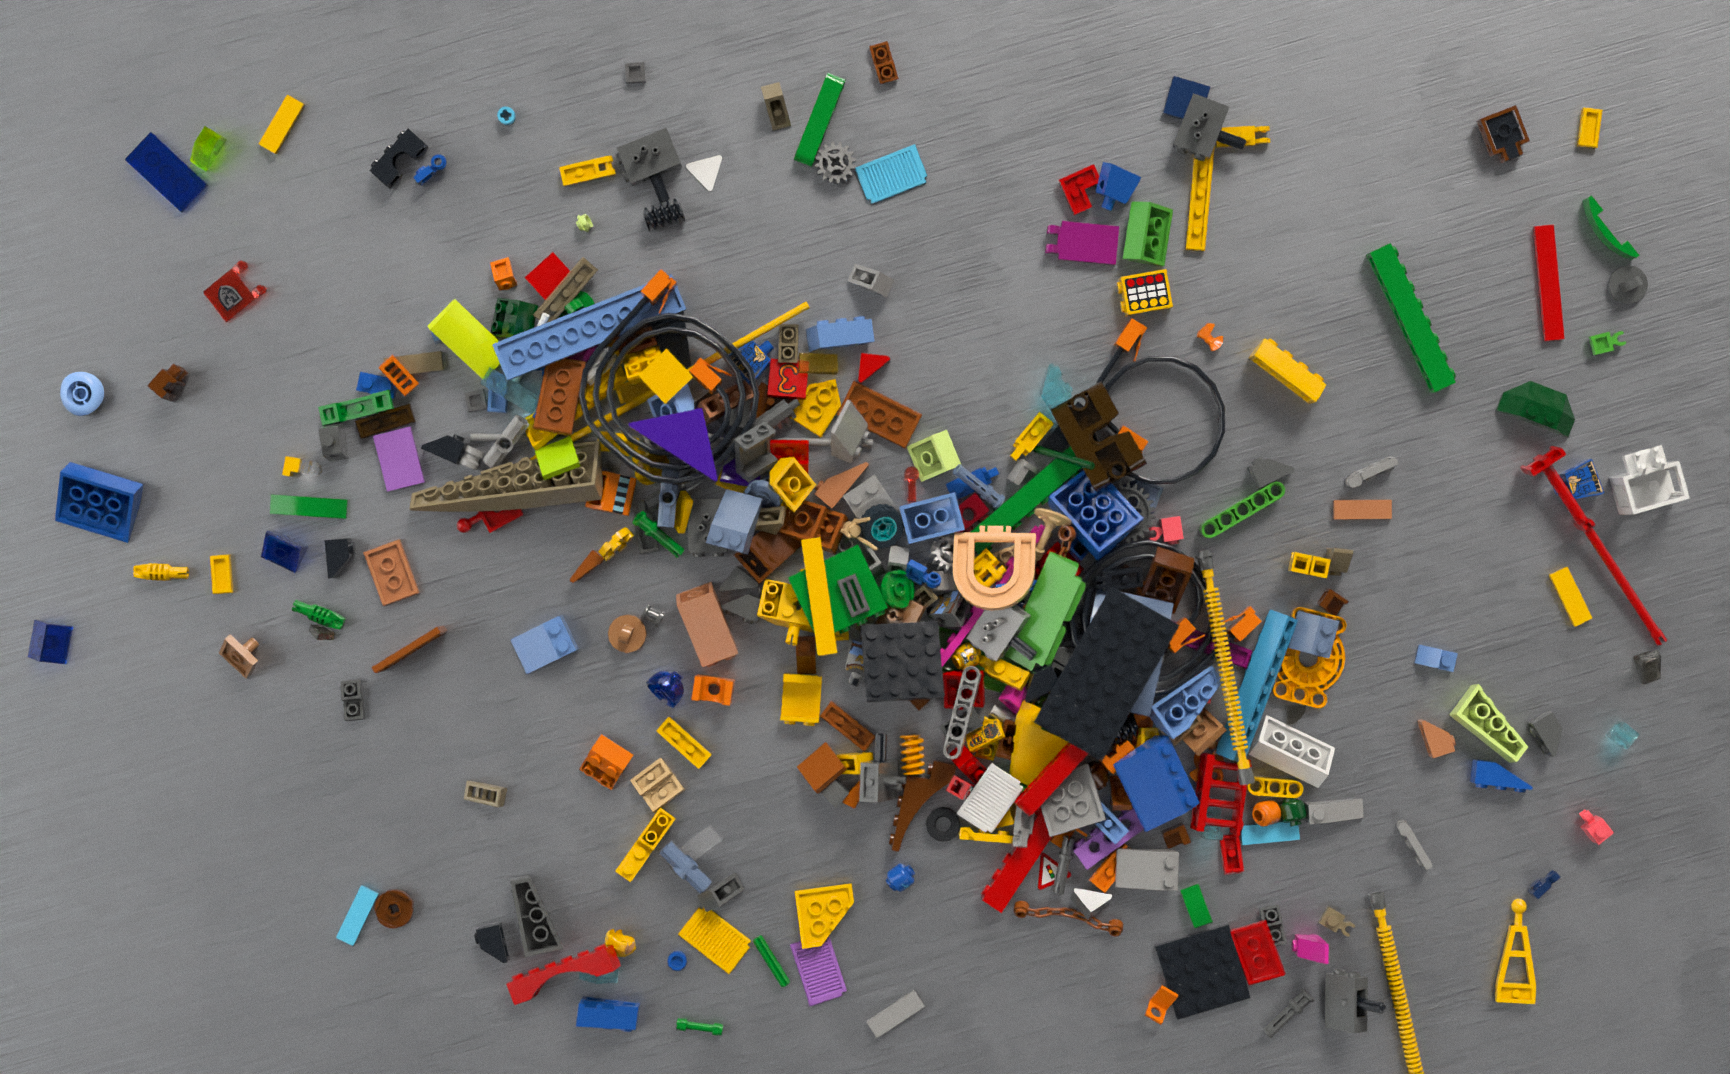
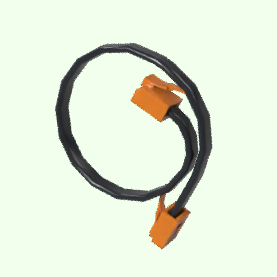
M1132 318L1114 343V346L1118 349L1097 379L1096 384L1099 382L1103 383L1122 352H1129L1138 336H1140L1135 348L1134 362L1123 366L1105 384L1108 394L1111 387L1128 370L1147 362H1172L1192 370L1210 388L1218 407L1217 436L1210 453L1193 470L1175 478L1149 479L1135 472L1126 475L1145 484H1176L1197 475L1216 456L1225 434V405L1216 384L1193 363L1175 356H1146L1135 361L1141 345V338L1147 327ZM1112 422L1107 425L1115 435L1129 431L1141 453H1143L1142 451L1148 443L1147 440L1124 425L1120 429ZM1095 432L1093 439L1096 442H1101L1097 432ZM1114 466V468L1117 471L1123 473V468L1121 466Z

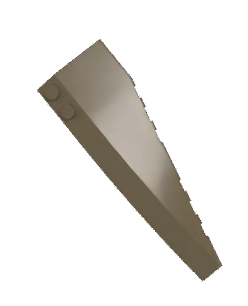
M600 441L574 444L581 466L544 480L538 460H530L529 457L521 458L518 463L512 464V462L499 465L481 471L480 475L474 477L471 474L465 476L464 480L455 483L454 481L446 482L440 488L434 486L412 493L410 510L435 512L499 511L601 500L603 476Z

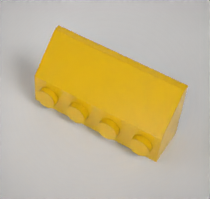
M1266 338L1262 339L1248 358L1308 404L1317 402L1326 387V384L1323 382L1324 379L1317 373L1313 375L1309 372V367L1300 361L1297 363L1293 360L1294 356L1288 351L1280 350L1274 340L1270 338L1268 340Z

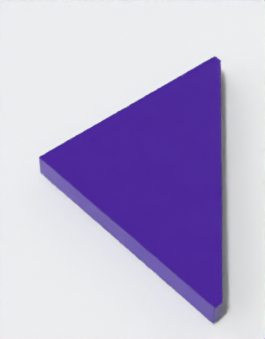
M702 408L629 423L631 429H634L692 468L703 473L714 482L718 481Z

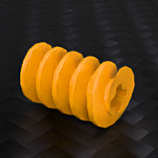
M920 735L900 736L901 739L905 740L900 746L906 748L900 751L901 754L906 755L905 758L901 759L902 762L906 763V765L901 767V769L906 770V773H903L904 775L925 773V769L919 768L925 765L924 761L919 760L924 758V754L919 752L924 750V746L919 745L924 742L923 738L918 737Z

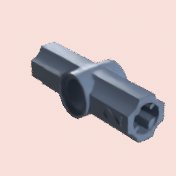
M662 470V476L679 478V471ZM661 483L657 526L674 528L678 485ZM666 493L673 495L671 503L667 504L664 502L663 497Z
M672 841L660 851L661 856L673 866L676 874L683 880L686 879L699 893H702L712 883L710 878L698 868V864L689 855H685Z

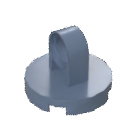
M770 475L764 476L762 480L750 482L745 489L744 494L763 498L761 508L778 507L782 504V498L770 485Z

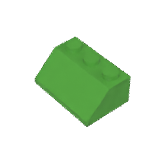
M1131 202L1123 259L1137 263L1164 266L1173 209L1152 202Z

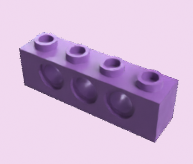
M1133 806L1132 810H1121L1122 813L1117 816L1120 821L1128 819L1130 826L1127 828L1129 832L1116 845L1111 840L1105 839V834L1099 827L1094 828L1089 833L1090 836L1085 840L1081 838L1074 843L1073 851L1086 869L1092 867L1143 830ZM1098 842L1099 848L1096 851L1089 850L1090 843Z

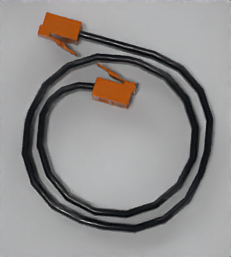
M1149 539L1123 543L1093 563L1081 578L1086 583L1091 574L1106 560L1128 548L1141 546L1161 547L1179 554H1186L1173 545ZM1144 553L1121 557L1100 570L1096 576H1100L1102 571L1113 570L1125 562L1144 559L1152 560L1154 554ZM1194 561L1193 571L1206 590L1205 578L1202 577V572ZM1193 573L1189 579L1195 595L1193 613L1188 619L1185 617L1176 622L1180 626L1169 643L1168 649L1172 653H1176L1182 646L1204 636L1205 638L1185 663L1165 675H1160L1158 682L1170 680L1191 667L1199 659L1213 638L1211 634H1214V632H1211L1210 629H1214V627L1209 625L1213 624V622L1208 621L1206 635H1201L1195 639L1191 638L1181 644L1196 629L1193 623L1200 615L1203 603L1201 586ZM1093 580L1085 591L1080 612L1082 635L1088 627L1087 613L1092 593L1095 590L1094 584H1098L1100 581ZM1251 606L1247 607L1239 615L1232 616L1223 621L1227 622L1237 619L1225 630L1228 634L1226 636L1228 639L1224 641L1229 643L1232 640L1234 642H1241L1262 622L1255 615V611ZM1072 617L1070 621H1067L1070 641L1074 648H1076L1079 641L1076 636L1074 617ZM1214 649L1211 650L1184 677L1164 689L1156 690L1155 696L1169 694L1191 680L1219 652H1215Z

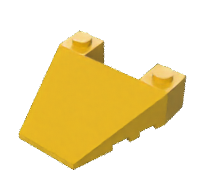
M1023 700L1015 718L1016 732L1013 736L1014 750L1011 754L1009 774L1021 783L1029 785L1068 742L1051 732L1041 729V726L1034 723L1041 707L1029 702L1026 703Z

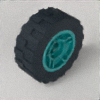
M888 504L873 505L861 517H870L871 519L870 521L860 523L863 537L874 546L879 547V549L888 548L896 544L900 540L901 535H903L904 524L902 517L894 507Z

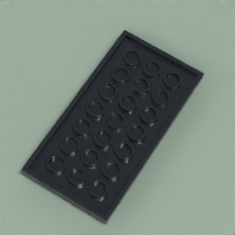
M1111 586L1034 723L1102 761L1180 625Z

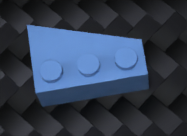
M865 316L854 317V321H847V318L836 319L835 323H829L828 320L818 321L817 325L806 329L809 352H814L818 349L828 350L836 347H850L875 342L872 319H865Z

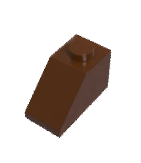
M815 635L798 636L796 645L797 674H816Z

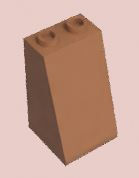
M712 581L676 595L678 610L702 667H711L720 660L734 658L738 654L737 645Z

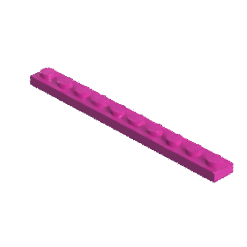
M1042 524L1039 526L1035 525L1029 532L1036 533V544L1045 529ZM1013 556L1005 564L1007 571L1002 575L1003 578L1000 581L997 580L992 588H995L997 584L1007 583L1013 575ZM973 606L970 609L972 614L968 619H965L960 630L956 634L953 632L947 640L949 643L947 647L940 649L942 667L976 624L984 609Z

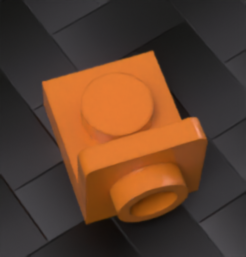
M509 257L490 263L494 282L500 291L509 290L518 285Z

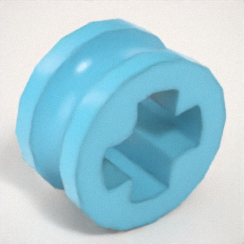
M502 107L497 113L498 120L504 125H511L516 119L515 112L510 107ZM505 111L512 114L507 121L502 118V115H505Z

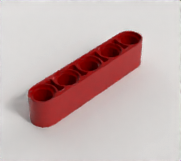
M1068 742L1017 797L1014 803L1028 816H1031L1088 753Z

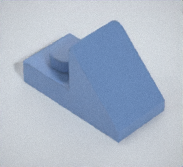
M1418 645L1414 663L1454 672L1458 653Z

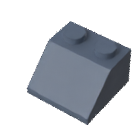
M1298 611L1296 615L1298 622L1288 648L1329 659L1339 621Z

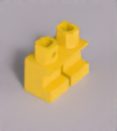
M1291 552L1288 571L1327 578L1331 559Z

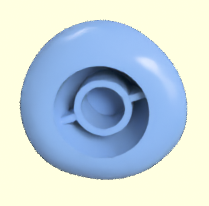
M74 372L62 381L60 398L63 406L70 413L84 416L92 413L99 407L104 398V388L100 380L94 375L87 372Z

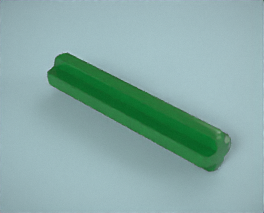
M761 935L753 939V943L782 988L790 983L789 978Z

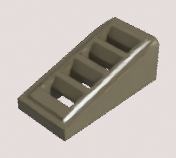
M468 780L466 782L464 800L498 808L503 807L507 788ZM473 786L476 787L475 797L472 796ZM481 788L483 789L482 798H480ZM489 790H491L490 800L487 799Z

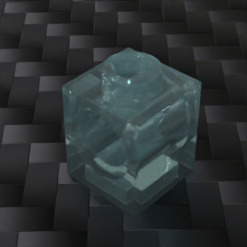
M1617 721L1606 734L1608 738L1624 749H1628L1640 735L1622 721Z

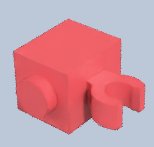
M1180 516L1159 519L1160 527L1148 528L1150 531L1154 530L1156 532V536L1149 538V540L1156 541L1162 536V542L1173 545L1179 544V540L1184 539Z
M1586 809L1579 813L1586 822L1581 828L1593 843L1600 845L1614 834L1602 817L1596 815L1593 817Z

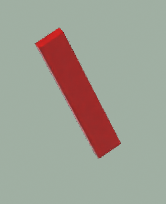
M1554 224L1534 226L1533 233L1544 341L1563 340L1565 336Z

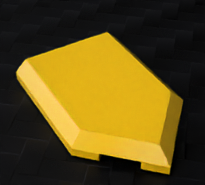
M836 379L808 385L806 400H799L800 405L793 410L796 418L790 417V419L820 438L841 407Z

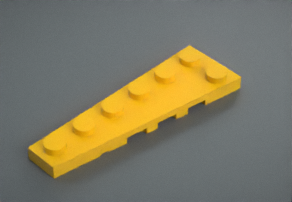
M620 366L616 373L614 390L628 380L622 366ZM610 369L602 375L599 393L600 401L607 396ZM587 383L585 398L588 410L595 406L593 399L594 383L591 385ZM580 399L578 401L575 421L583 415ZM534 413L525 418L530 424L525 432L533 448L537 451L558 434L534 430V418L532 417Z

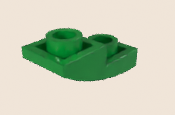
M1196 884L1180 890L1194 928L1213 923L1200 885Z

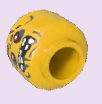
M967 642L957 647L951 658L957 669L964 670L966 667L979 664L981 651Z

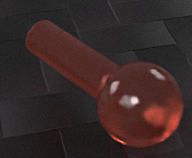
M909 466L904 471V477L908 480V502L913 503L916 502V480L919 477V471L916 467Z

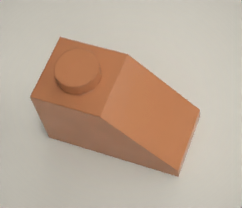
M1417 720L1429 757L1436 758L1455 752L1454 746H1456L1453 735L1427 721Z

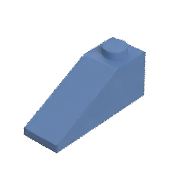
M1101 801L1106 820L1095 824L1116 845L1129 830Z

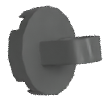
M1627 265L1617 268L1610 275L1607 287L1609 294L1616 301L1624 304L1638 302L1647 292V277L1636 266Z

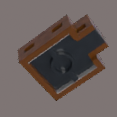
M1516 105L1476 121L1490 157L1498 154L1501 163L1523 155L1520 146L1530 140Z

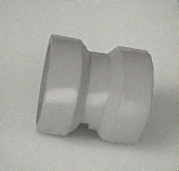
M467 445L465 455L461 457L459 463L477 470L479 459L483 458L484 452Z

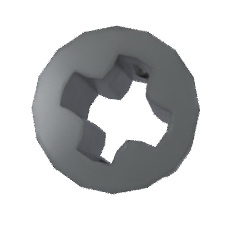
M648 604L641 616V620L645 619L655 624V627L658 628L665 612H659Z

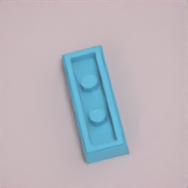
M1283 821L1266 827L1258 824L1243 825V830L1241 831L1242 845L1300 840L1299 825L1290 827V823H1284Z
M363 885L360 887L336 936L337 939L352 946L355 945L379 893Z

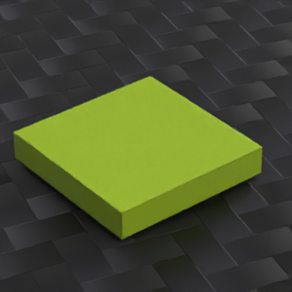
M571 436L543 446L537 451L535 450L544 480L581 466Z

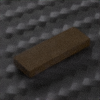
M409 403L356 420L355 423L360 439H365L415 423L416 419L412 406Z

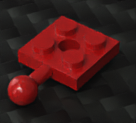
M522 509L502 510L499 513L495 511H478V514L469 519H459L457 529L462 533H467L471 530L472 525L483 520L489 533H492L523 516L524 513Z

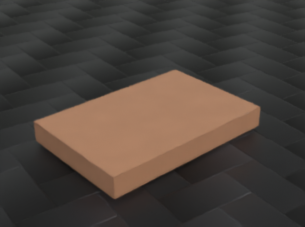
M400 539L363 552L383 606L420 593Z

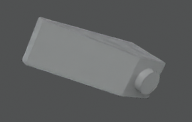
M1362 798L1304 802L1307 814L1306 822L1309 824L1364 818Z

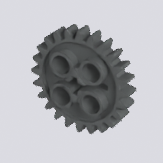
M1119 482V488L1116 489L1127 501L1132 497L1137 498L1138 505L1134 508L1135 510H1142L1139 514L1143 517V521L1124 538L1127 543L1131 542L1132 538L1136 542L1138 541L1137 536L1145 538L1144 531L1150 533L1147 527L1148 525L1154 526L1150 519L1156 518L1155 515L1151 514L1156 508L1150 507L1154 501L1147 500L1150 496L1149 493L1143 495L1144 488L1138 491L1137 484L1130 488L1129 482H1127L1126 487H1123V484Z

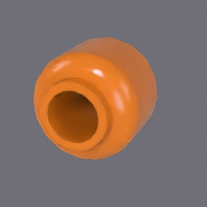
M1265 800L1255 804L1252 817L1258 825L1266 827L1280 820L1281 810L1275 801Z

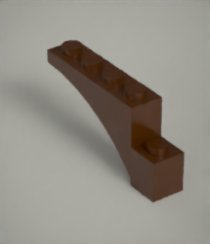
M933 759V763H929L927 774L930 775V778L919 775L906 776V784L902 785V789H904L903 795L898 796L896 806L900 808L899 814L894 815L892 825L896 826L895 833H891L889 839L892 851H900L905 832L921 806L933 794L947 784H950L956 770L954 763Z

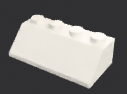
M1266 715L1252 742L1249 755L1319 788L1329 775L1335 748Z

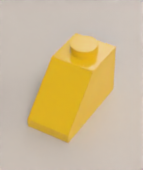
M873 752L836 754L847 768L842 774H860L861 762L873 760Z

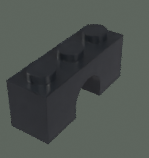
M409 128L406 131L402 130L398 134V140L393 145L390 144L384 150L385 154L380 159L377 158L371 164L372 168L369 170L389 189L403 175L396 168L397 158L407 154L414 160H417L429 147Z

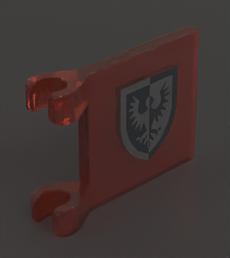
M238 261L227 273L203 291L226 322L267 292L263 285H258L250 291L238 274L248 268V264L245 261Z

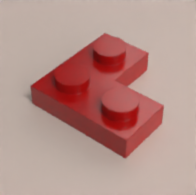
M1094 164L1059 179L1060 186L1074 216L1092 208L1085 190L1098 184L1099 174Z

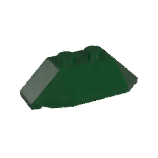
M1528 381L1503 392L1496 411L1567 438L1575 422V417L1566 394L1533 381Z

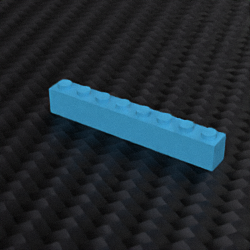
M1270 610L1265 618V624L1258 636L1256 648L1251 655V661L1244 674L1245 677L1238 689L1237 696H1239V699H1236V701H1240V704L1236 705L1241 706V709H1237V711H1242L1238 716H1243L1239 721H1244L1240 726L1244 725L1245 727L1241 731L1245 730L1246 732L1242 735L1247 737L1243 739L1247 740V743L1244 745H1248V748L1245 749L1246 757L1298 622L1295 618ZM1227 721L1224 726L1226 731L1218 742L1216 754L1237 762L1239 761L1237 750L1233 751V747H1236V745L1232 746V742H1235V740L1231 741V738L1234 736H1230V733L1234 731H1229V728L1233 726H1228V723L1232 721Z

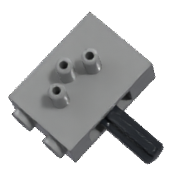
M1017 604L1003 610H984L966 637L972 646L985 652V656L993 661L1002 659L1010 646L1031 661L1037 655L1035 649L1018 637L1031 615Z

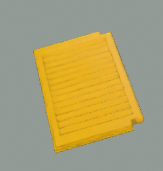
M704 907L703 909L698 908L678 933L681 938L728 974L731 973L750 948L748 943L751 942L750 939L714 911L706 912Z

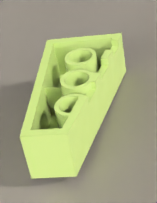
M1479 684L1471 685L1449 714V716L1509 763L1518 762L1528 748L1515 729L1505 720L1504 715L1494 706L1493 701L1486 696Z

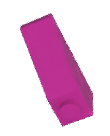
M1295 934V940H1292V951H1295L1298 957L1329 964V944L1319 935Z

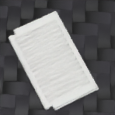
M991 763L956 814L985 833L987 830L992 833L1023 790V786L1019 785L1021 783L1019 780Z

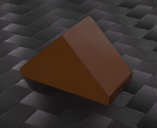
M1005 719L1002 726L1005 737L998 740L995 756L1011 760V754L1014 750L1013 736L1016 732L1015 721Z

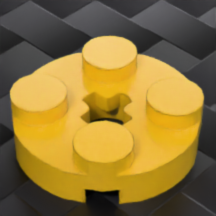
M624 527L615 533L609 542L606 541L598 552L608 561L615 555L616 551L619 553L628 546L626 543L635 535L628 528Z

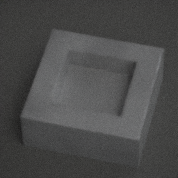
M644 62L625 63L627 84L646 83Z
M484 389L464 393L468 412L487 409L488 405Z

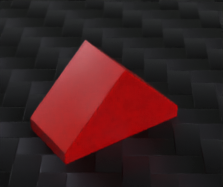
M861 353L859 383L862 384L891 360L890 357Z

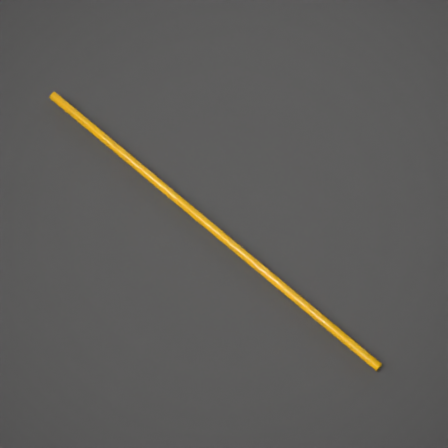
M808 303L800 304L732 344L739 349L750 341L810 308ZM726 347L723 348L727 354L732 353ZM716 352L705 358L704 361L710 365L722 357ZM649 390L617 408L618 417L656 394ZM611 412L604 416L607 422L613 420ZM599 419L593 422L597 428L602 426ZM587 425L572 434V441L575 442L591 433L592 430ZM534 455L533 457H531V458H529V459H530V460H533V459H537V457H536V455Z

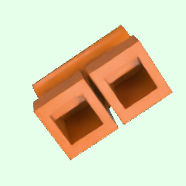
M1123 739L1119 744H1112L1113 751L1105 755L1104 759L1100 761L1111 774L1116 772L1113 764L1135 749L1126 739Z

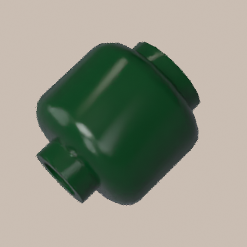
M1298 798L1285 799L1279 806L1282 821L1290 823V827L1301 825V821L1307 817L1304 802L1298 800Z

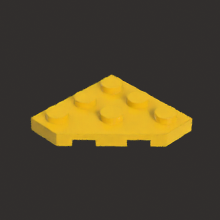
M852 883L795 891L802 949L822 946L854 903Z

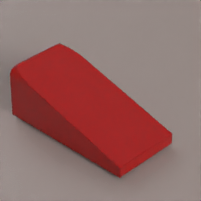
M1233 834L1220 835L1224 875L1242 874L1244 866L1239 836Z

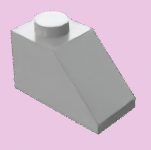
M857 264L854 265L848 282L883 297H888L895 281L879 271Z
M891 545L886 574L895 570L906 572L909 548Z

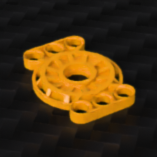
M1296 607L1291 612L1292 618H1295V613L1298 610H1302L1305 613L1321 615L1332 620H1340L1342 628L1336 632V639H1334L1330 658L1318 656L1313 666L1306 667L1300 662L1299 656L1301 651L1287 648L1281 664L1282 671L1278 672L1277 675L1280 681L1274 683L1272 693L1280 699L1322 708L1327 703V696L1323 690L1328 689L1338 680L1344 668L1345 651L1338 634L1345 631L1347 624L1341 617L1304 607ZM1337 643H1338L1339 646H1340L1341 655H1339V650H1338V647H1337V645H1336ZM1339 659H1341V666L1339 668V671H1337V668L1339 666ZM1335 674L1336 676L1334 677V679L1327 684V681H1329ZM1280 684L1286 687V692L1283 695L1276 693V687ZM1298 689H1302L1305 693L1304 698L1301 700H1297L1294 696L1295 691ZM1316 694H1321L1323 697V702L1319 705L1313 702V697Z

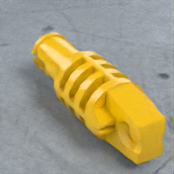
M149 563L135 565L133 568V576L140 579L169 581L171 578H189V573H187L189 572L188 567H172L169 564Z

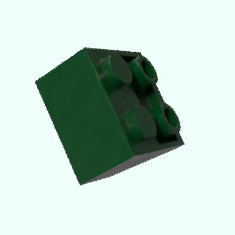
M497 298L494 318L491 324V334L495 337L507 339L533 329L536 319L533 314L537 311L538 305L520 300Z

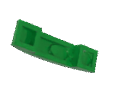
M1593 196L1585 198L1583 206L1587 220L1601 242L1614 253L1626 259L1632 260L1640 256L1628 240L1620 244L1600 219L1598 214L1603 209Z
M385 390L340 403L320 406L318 409L322 426L378 414L394 409L390 390Z
M271 494L270 514L347 519L348 500Z

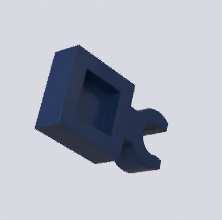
M1551 870L1543 879L1535 880L1530 885L1531 888L1528 892L1532 897L1539 899L1561 876L1556 871Z

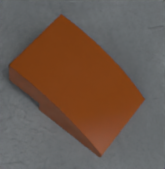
M804 500L795 512H792L787 507L784 523L779 533L800 542L801 540L820 537L822 550L835 554L843 536L840 530L849 519L845 514Z

